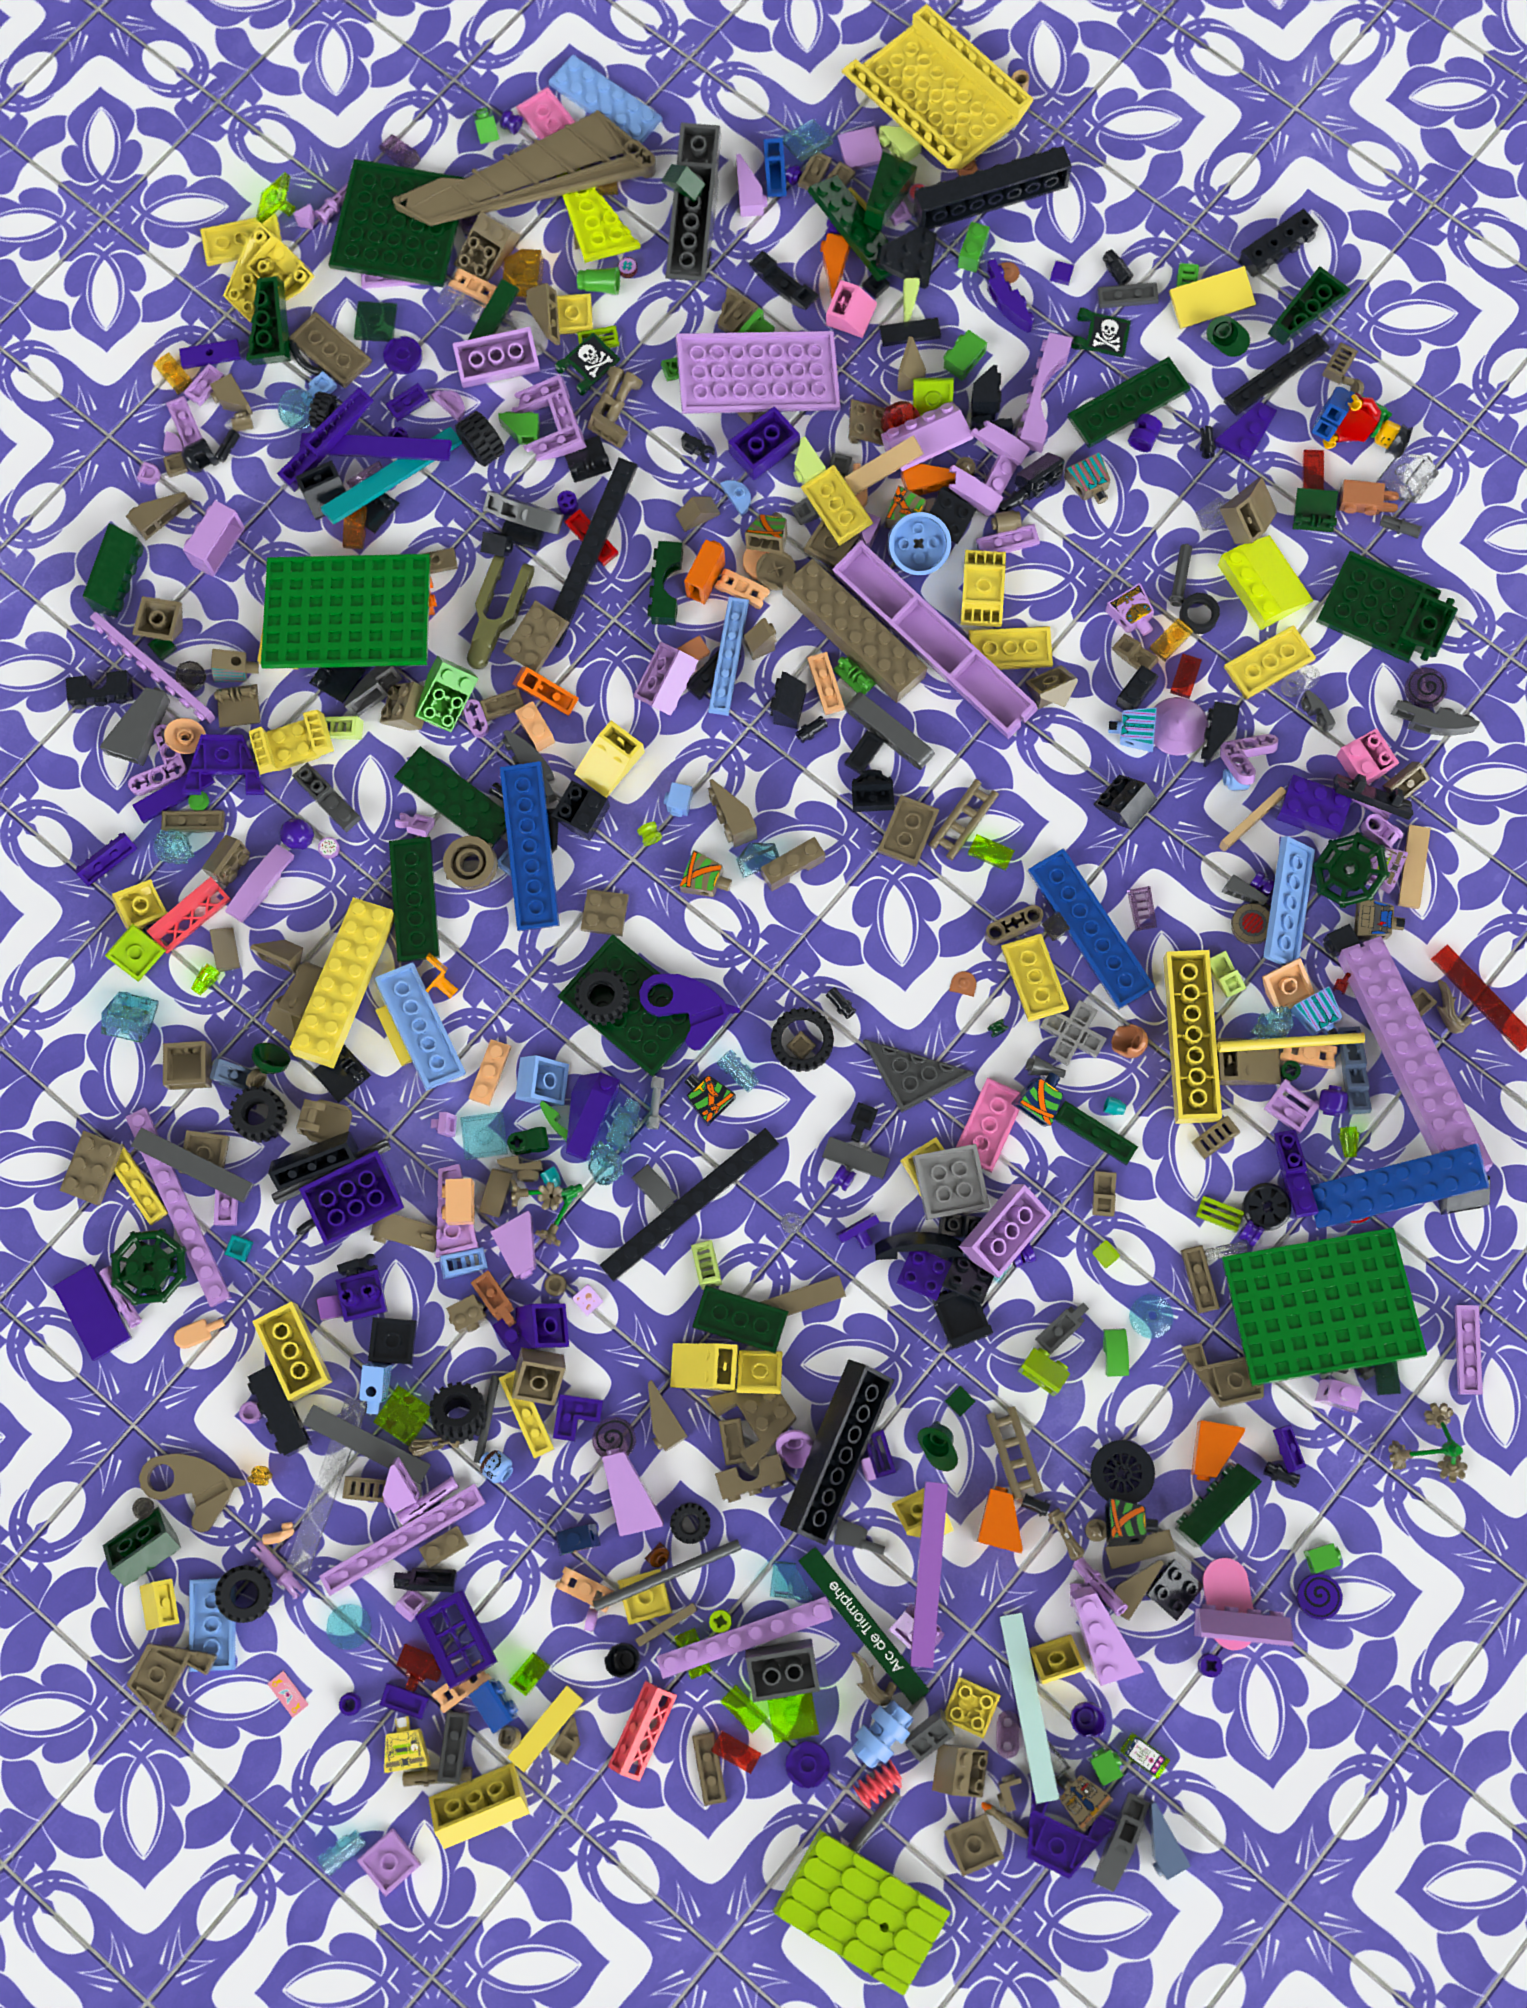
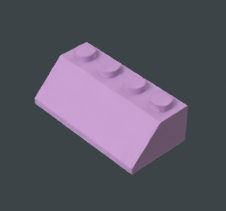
M953 402L945 403L933 411L925 412L922 416L908 420L904 424L896 428H890L887 432L881 434L885 452L913 435L918 441L924 454L900 468L901 471L974 438L969 433L971 430L961 410Z
M1012 1184L959 1247L972 1262L995 1277L1000 1278L1052 1214L1025 1184Z
M1202 1604V1609H1195L1194 1636L1294 1646L1291 1619L1284 1617V1612L1270 1611L1269 1616L1261 1615V1610L1247 1609V1613H1240L1238 1608L1225 1606L1224 1611L1216 1610V1605Z

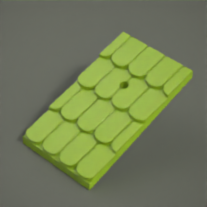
M821 1829L818 1830L773 1909L774 1914L804 1932L810 1938L842 1956L848 1962L903 1996L906 1994L909 1985H911L932 1944L935 1942L951 1913L939 1903Z

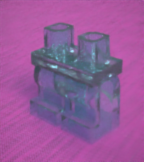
M627 1098L623 1108L618 1106L616 1110L617 1115L606 1135L609 1147L626 1154L629 1153L631 1149L629 1138L634 1135L635 1128H638L640 1125L638 1115L641 1108L638 1102Z

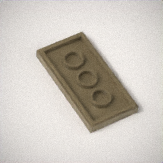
M314 312L289 337V341L294 340L297 343L298 349L320 368H323L344 389L372 363L369 356L317 312Z

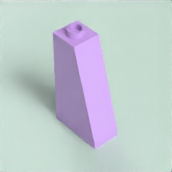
M619 1448L607 1450V1455H603L602 1460L619 1536L662 1527L664 1525L663 1519L625 1450L620 1451Z

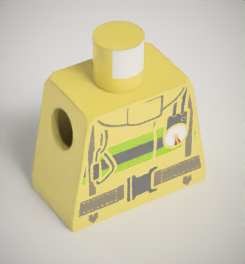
M409 1716L395 1718L397 1732L386 1734L384 1773L431 1765L421 1728L410 1730Z

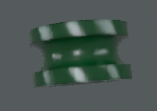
M1004 1019L994 1022L987 1028L988 1031L992 1032V1038L999 1036L1009 1029L1007 1025H1004Z
M1292 1060L1285 1062L1280 1068L1281 1077L1294 1081L1301 1073L1300 1065ZM1286 1066L1295 1069L1294 1076H1291L1290 1073L1286 1074L1285 1071L1288 1069Z

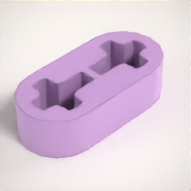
M469 699L463 711L471 733L475 737L482 738L488 734L489 726L479 701ZM474 705L476 708V716H473L472 712L469 711L470 706ZM476 721H479L480 725L483 726L482 731L476 729Z

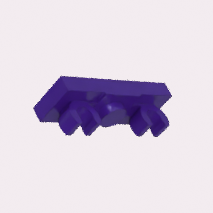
M124 832L119 833L117 838L110 840L108 845H105L74 870L88 887L138 849Z

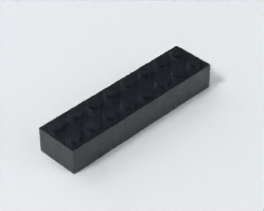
M1061 146L1058 148L1053 147L1045 152L1033 153L1022 159L1017 158L1005 164H997L989 169L977 170L969 175H960L955 179L941 181L936 185L921 187L916 190L913 213L918 227L922 226L928 230L1066 189L1069 185L1072 165L1065 147Z
M848 1359L779 1526L822 1545H827L894 1379L865 1364Z

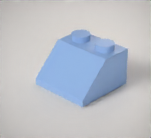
M537 1055L520 1057L515 1099L540 1104L543 1101L547 1105L564 1106L569 1064Z

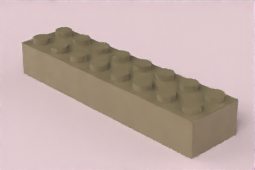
M811 559L783 583L782 595L860 667L895 703L899 702L925 678L928 667L814 559Z

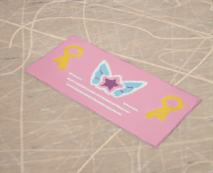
M284 1671L268 1683L292 1718L309 1705Z

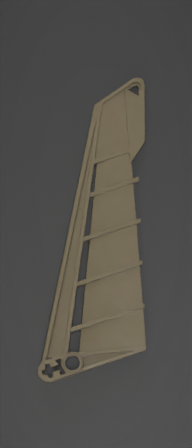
M597 110L571 125H565V128L541 140L535 139L534 144L510 156L504 154L503 160L479 172L475 168L472 169L474 174L466 179L440 178L401 196L394 197L393 202L397 211L432 226L479 215L480 211L484 213L641 176L651 178L656 173V160L654 154L644 145L631 138ZM619 154H623V155H624V157H621V158H618V159H615V160L609 159L610 157H613V156H616V155H619ZM598 161L602 162V164L592 166L577 172L575 171V169L596 163ZM567 173V175L540 183V181ZM407 200L406 207L401 205L400 203L402 201Z

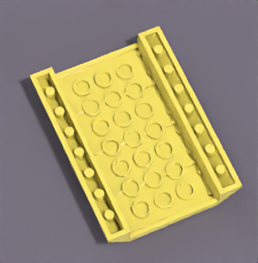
M928 4L913 14L912 26L863 64L855 59L842 69V73L947 169L961 170L1018 125L1033 102V98Z

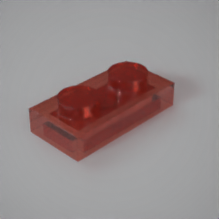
M1182 653L1170 690L1171 694L1190 699L1202 659Z
M722 1730L710 1750L749 1774L752 1773L762 1754Z

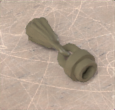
M442 1437L414 1439L410 1443L409 1452L413 1456L421 1457L430 1451L441 1449L447 1444H451L453 1449L458 1448L461 1444L459 1441H456L455 1444L450 1443V1439L444 1441ZM438 1441V1445L433 1446L432 1442Z
M1057 1508L1047 1514L1050 1525L1054 1524L1060 1532L1071 1560L1076 1561L1083 1557L1085 1550L1076 1542L1068 1529V1525L1064 1520L1066 1517L1064 1511H1060ZM1060 1520H1061V1522H1062V1524H1063V1526H1061V1527H1060V1526L1058 1525V1523H1057V1522H1059ZM1065 1533L1069 1535L1068 1539L1065 1537Z

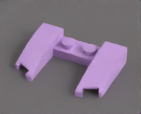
M560 374L515 393L514 396L520 399L519 407H512V412L525 413L550 406L558 429L555 433L523 446L525 451H533L537 455L535 457L537 461L560 457L587 447L582 431L578 426L565 381Z
M989 421L983 422L985 426L983 429L978 431L974 428L969 432L998 455L984 483L957 466L952 465L949 472L956 474L955 484L948 486V488L977 508L986 517L995 514L1003 499L1001 495L1015 469L1018 465L1022 464L1030 450V447L1018 438Z

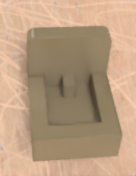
M1014 1774L1001 1777L1002 1782H998L1000 1793L997 1794L1000 1808L1005 1807L1007 1813L1016 1810L1009 1787L1022 1783L1019 1776L1015 1777Z

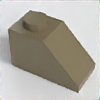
M231 373L210 384L213 390L210 393L216 404L220 402L223 409L233 412L245 411L246 414H253Z

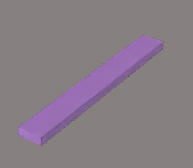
M925 1481L910 1666L933 1668L948 1492L947 1483Z

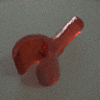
M1346 973L1343 979H1337L1333 991L1339 990L1344 995L1349 985L1347 981L1351 974Z

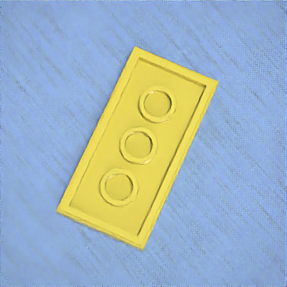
M274 213L200 229L207 266L237 261L247 238L260 223L282 241L277 214Z
M1245 266L1169 290L1180 329L1256 305Z
M832 465L801 486L802 491L839 546L874 524L835 465Z
M1292 625L1226 663L1224 668L1247 700L1315 661L1316 656L1295 626Z
M1050 626L968 631L969 642L999 670L1053 667Z
M1042 934L1001 945L1028 1022L1069 1010Z

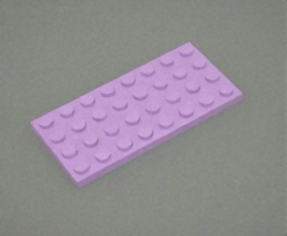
M834 331L676 334L682 414L767 412L774 406L779 412L840 409Z

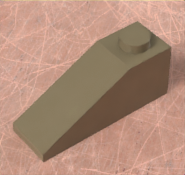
M547 283L526 290V305L546 338L554 344L560 345L557 291Z
M185 492L141 503L137 507L132 508L129 514L126 515V518L145 540H148L192 504Z
M651 1380L648 1382L652 1428L656 1436L653 1438V1441L659 1450L663 1448L667 1452L687 1439L688 1436Z
M1157 1560L1115 1585L1114 1588H1111L1127 1605L1126 1611L1119 1616L1128 1621L1131 1619L1165 1562ZM1104 1603V1606L1112 1610L1106 1603Z

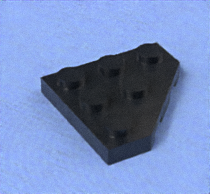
M920 226L878 248L875 266L904 280L905 278H919V287L925 289L929 286L937 233Z

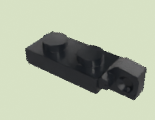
M412 1568V1571L407 1573L395 1572L393 1578L394 1588L407 1591L454 1593L457 1570Z

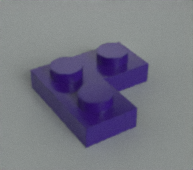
M560 1394L553 1439L575 1442L578 1421L584 1420L600 1423L604 1401Z

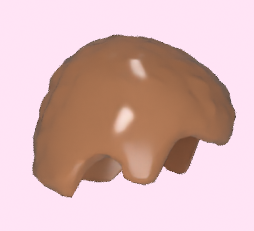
M1134 1024L1119 1026L1113 1034L1111 1046L1114 1052L1125 1058L1139 1057L1147 1048V1033L1141 1027Z

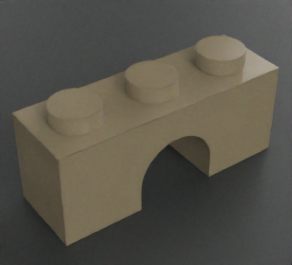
M813 837L762 866L761 875L770 890L774 891L790 882V878L800 870L806 869L809 871L825 861V852L816 838Z
M779 1454L760 1459L758 1462L760 1472L753 1481L742 1480L736 1467L716 1473L715 1476L722 1499H728V1503L740 1500V1495L748 1492L750 1496L762 1493L761 1488L770 1486L771 1489L784 1486L783 1481H786V1476Z

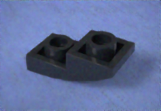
M991 414L985 416L977 415L971 418L970 430L976 428L979 431L985 427L983 422L989 421L1012 435L1014 426L1012 418H1000L992 421Z
M970 1215L941 1217L938 1233L951 1237L967 1238L983 1218Z

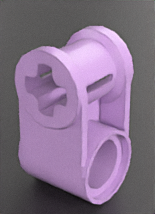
M1370 814L1361 824L1360 829L1363 835L1379 845H1384V847L1393 849L1392 846L1395 842L1403 837V832L1398 827L1389 823L1379 814ZM1373 822L1376 825V829H1372L1368 823Z

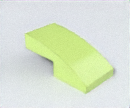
M1226 951L1210 958L1211 973L1227 998L1247 989L1238 969L1235 970Z

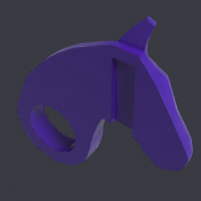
M680 974L652 975L643 982L639 991L641 1005L651 1015L663 1017L681 1013L689 1014L691 1027L685 1042L694 1051L705 1047L723 1026L729 1014L740 1013V1008L726 1004L714 990L705 984ZM658 984L669 986L673 991L672 1001L665 1007L653 1006L648 1000V993L653 986Z

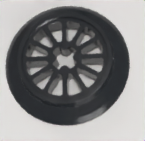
M1117 1440L1104 1445L1096 1453L1091 1464L1090 1473L1093 1486L1097 1493L1106 1501L1109 1498L1138 1503L1150 1493L1154 1485L1155 1467L1147 1451L1134 1442ZM1118 1454L1119 1464L1114 1460L1113 1455ZM1121 1454H1127V1455H1128V1456H1127V1459H1126V1461H1125L1124 1464H1123V1461H1122V1455H1121ZM1133 1457L1136 1462L1128 1466L1130 1458ZM1108 1459L1112 1461L1115 1468L1106 1464ZM1139 1464L1140 1470H1131L1132 1467ZM1104 1467L1113 1470V1473L1104 1474ZM1119 1467H1122L1123 1470H1128L1124 1480L1122 1476H1117ZM1132 1473H1141V1479L1132 1476ZM1113 1475L1114 1478L1106 1483L1104 1476ZM1130 1479H1133L1139 1483L1136 1486V1488L1133 1486ZM1117 1480L1114 1490L1111 1489L1109 1484ZM1120 1482H1122L1123 1493L1117 1492ZM1125 1482L1129 1484V1486L1132 1488V1491H1126Z

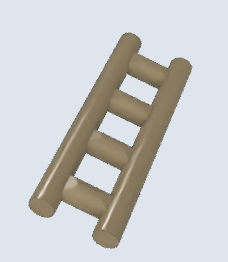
M977 779L973 781L929 843V846L933 849H936L938 845L947 849L949 852L946 857L952 861L999 796L994 790L988 795L978 789L982 783ZM973 795L984 802L978 811L967 805ZM961 812L972 818L966 828L956 822ZM950 828L961 834L955 844L944 838Z
M1013 1406L1007 1408L1009 1416L996 1419L995 1414L990 1413L986 1417L1014 1500H1019L1023 1498L1022 1490L1033 1487L1035 1494L1041 1493L1044 1490L1016 1407ZM1012 1424L1016 1436L1003 1440L999 1427ZM1019 1445L1023 1458L1010 1461L1007 1448ZM1026 1466L1030 1479L1017 1482L1014 1469Z

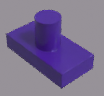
M872 1213L836 1233V1236L841 1243L855 1237L861 1249H865L873 1244L866 1230L880 1223L877 1215Z
M502 1318L492 1325L516 1362L518 1361L521 1347L534 1349L517 1330V1323L509 1327Z

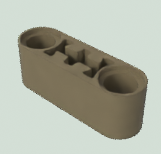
M1030 905L990 923L985 933L986 942L992 946H997L1037 928L1041 924L1043 910L1037 905ZM1034 913L1038 916V920L1032 921L1027 915ZM1011 922H1013L1014 925L1018 924V927L1016 929L1014 926L1010 927ZM997 930L1001 936L994 938L989 932Z

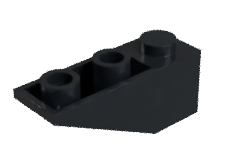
M1215 702L1213 707L1208 709L1207 720L1210 721L1209 728H1205L1204 740H1207L1206 747L1203 746L1201 759H1204V767H1207L1220 750L1221 745L1234 732L1237 726L1240 705Z

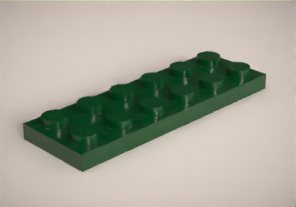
M836 175L810 185L807 192L874 278L880 281L893 275L875 266L878 248L889 241L880 230L863 223L865 210L842 180Z
M1167 357L1068 413L1067 418L1087 447L1090 448L1133 424L1141 414H1150L1189 392L1191 387L1171 358Z
M421 746L394 776L395 780L469 836L479 837L487 843H492L493 848L505 834L506 821L504 809Z
M431 837L389 841L397 961L401 963L427 960L426 957L429 953L438 959L440 958Z

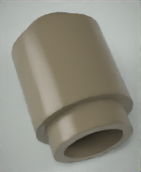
M1010 510L995 513L994 518H991L992 529L996 530L997 533L1017 530V528L1022 526L1020 512Z

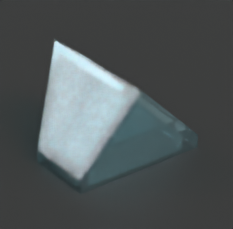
M774 1561L770 1597L814 1601L796 1568V1563Z

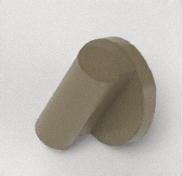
M245 411L234 413V417L231 418L233 430L239 432L254 429L250 414H246Z

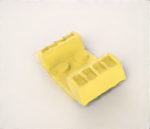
M965 549L960 625L1002 626L1006 552Z
M316 709L303 713L304 720L267 732L262 726L248 731L260 775L297 766L333 752L334 748L324 714Z

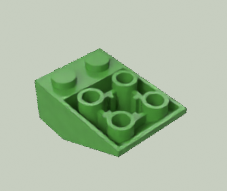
M437 655L427 675L415 717L452 732L479 678L474 672Z

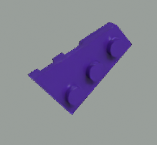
M1259 401L1214 440L1216 446L1249 462L1277 410Z

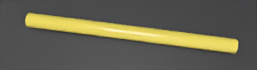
M1361 1032L1220 1041L1217 1043L1218 1052L1356 1044L1365 1042V1034Z

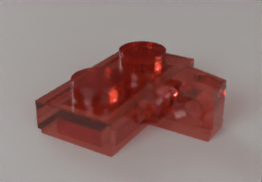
M407 1643L404 1644L396 1665L407 1670L405 1675L409 1679L405 1689L412 1692L416 1691L419 1681L424 1683L426 1678L439 1682L442 1672L434 1655Z

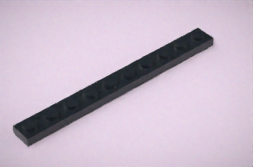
M620 457L616 462L553 608L554 613L569 622L555 647L560 648L598 558L638 469L636 463Z
M764 1128L600 1264L601 1268L615 1282L777 1148L779 1143Z

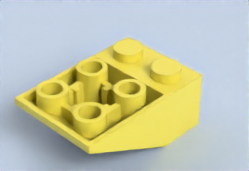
M611 720L597 736L574 775L600 795L607 798L645 753L644 746Z
M673 1343L670 1388L736 1391L738 1345Z

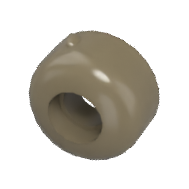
M464 836L453 841L446 849L443 857L446 879H450L454 884L466 890H477L488 886L498 869V860L492 848L493 844L487 843L475 836ZM471 855H477L479 858L478 868L473 872H465L463 869L464 861Z

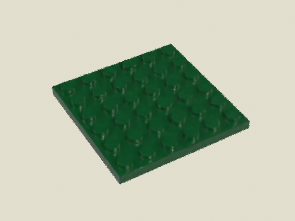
M354 159L328 263L329 268L444 288L460 219L429 226L397 211L393 198L440 178H466ZM407 200L402 201L400 204L406 207Z

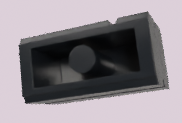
M1141 665L1119 694L1116 705L1122 710L1138 709L1155 686L1159 676Z

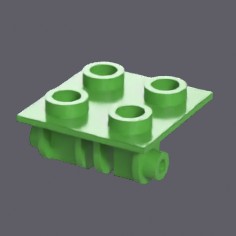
M848 656L846 658L841 657L838 660L839 664L833 669L856 693L861 692L865 695L876 685Z

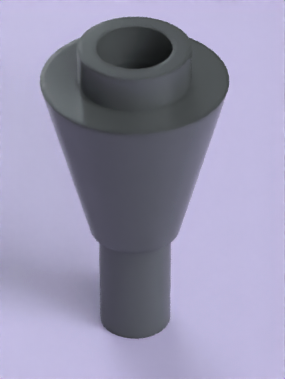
M1036 1055L1028 1058L1025 1070H1028V1075L1048 1076L1049 1072L1064 1078L1066 1070L1053 1067V1065Z

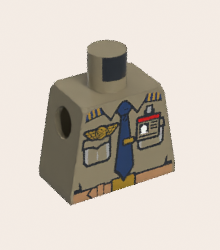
M1064 1773L1056 1782L1065 1791L1059 1797L1060 1801L1083 1832L1114 1801L1108 1793L1083 1775H1080L1074 1781L1067 1773Z

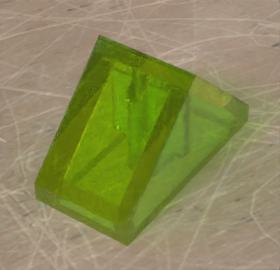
M533 1652L508 1683L523 1695L528 1696L548 1671L550 1665Z

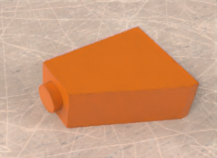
M1203 1420L1198 1421L1191 1475H1196V1480L1210 1482V1478H1216L1245 1433V1428Z
M995 1486V1489H989L977 1542L1021 1554L1023 1547L1013 1495L1008 1493L1007 1488Z

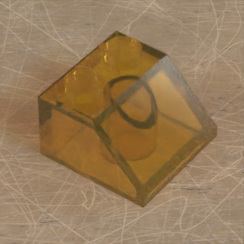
M521 249L505 258L503 280L520 289L517 296L527 297L526 290L542 284L544 267L542 251Z

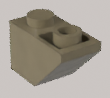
M766 618L761 619L744 635V644L753 660L775 651V642H777L775 637L776 630L772 623L768 624Z

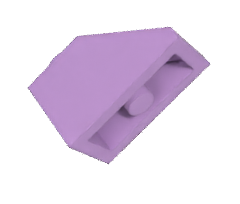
M399 1457L395 1458L390 1466L383 1491L384 1504L392 1510L393 1514L417 1502L421 1494Z

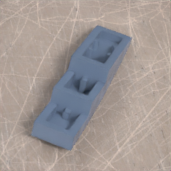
M1360 1026L1340 1027L1338 1032L1339 1034L1361 1033ZM1364 1044L1339 1045L1344 1089L1348 1094L1347 1107L1349 1115L1371 1113L1372 1107L1368 1092L1370 1085L1366 1070L1367 1059Z

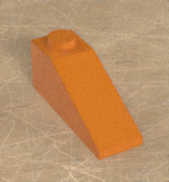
M828 233L826 240H822L820 252H823V264L831 299H833L839 282L842 279L850 252V245L843 236Z
M918 464L901 471V480L905 489L921 496L937 492L943 486L947 487L950 484H955L956 474L949 472L950 469Z
M522 666L512 683L529 695L568 716L579 699L528 667Z

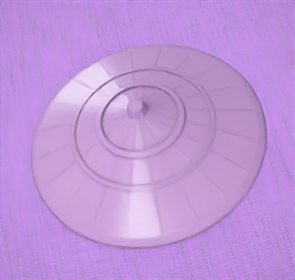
M1173 697L1159 702L1154 707L1157 708L1154 745L1158 749L1170 755L1181 756L1190 754L1203 745L1205 742V728H1209V723L1205 712L1199 705L1186 698Z

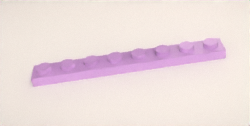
M97 612L90 616L94 622L92 626L100 634L106 633L108 641L115 647L117 645L123 648L121 650L122 653L129 659L135 658L137 660L135 662L136 665L143 671L146 669L150 671V677L158 684L160 682L165 684L164 689L172 696L175 694L179 696V702L187 709L189 707L194 709L193 714L201 721L205 719L210 724L216 719L205 705Z
M476 1484L471 1485L320 1575L319 1577L329 1596H332L483 1506L486 1502Z
M823 1597L656 1656V1660L664 1679L833 1619L827 1598Z

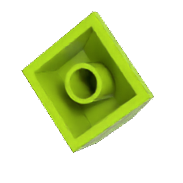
M1040 1347L1038 1350L1033 1348L1018 1369V1372L1052 1396H1055L1059 1393L1071 1373L1067 1371L1068 1367L1061 1361L1057 1360V1362H1054L1048 1358L1050 1354Z

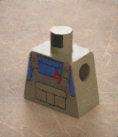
M1377 900L1356 903L1354 932L1359 941L1371 940L1380 936L1383 940H1386L1392 935V929L1404 930L1405 918L1394 917L1393 905Z

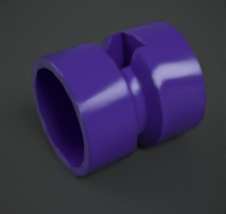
M1141 414L1127 441L1135 450L1147 453L1152 450L1163 424L1153 415Z

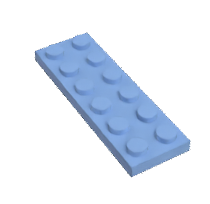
M572 55L549 80V86L589 114L597 110L600 111L631 138L639 141L641 144L662 121L661 115L575 55Z
M1289 836L1281 837L1263 956L1281 966L1300 957L1315 849Z
M412 962L374 977L376 986L425 1090H430L464 1076L466 1072L428 992L425 991L426 988L414 963Z

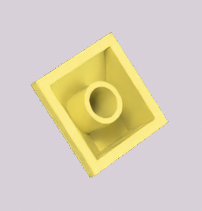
M924 1488L891 1503L906 1534L919 1538L921 1536ZM947 1513L945 1516L944 1535L954 1531Z

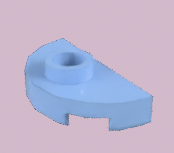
M727 480L720 483L725 494L743 517L748 512L751 504V495L748 488L743 483L735 480Z

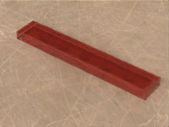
M1448 944L1430 959L1520 1053L1527 1048V1026Z

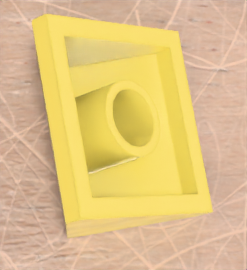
M1071 1634L1029 1648L1041 1684L1086 1670Z

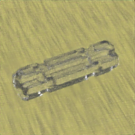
M1245 1241L1235 1243V1245L1232 1243L1217 1246L1215 1249L1213 1247L1204 1250L1206 1260L1210 1261L1216 1259V1257L1219 1259L1223 1256L1235 1255L1236 1253H1246L1247 1245Z

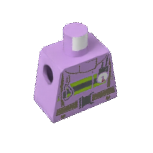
M1385 847V857L1390 877L1384 881L1380 889L1389 894L1395 887L1408 853ZM1377 856L1371 859L1373 869H1379ZM1372 875L1368 882L1373 884L1377 876Z
M1334 1379L1320 1380L1315 1402L1357 1413L1363 1388Z

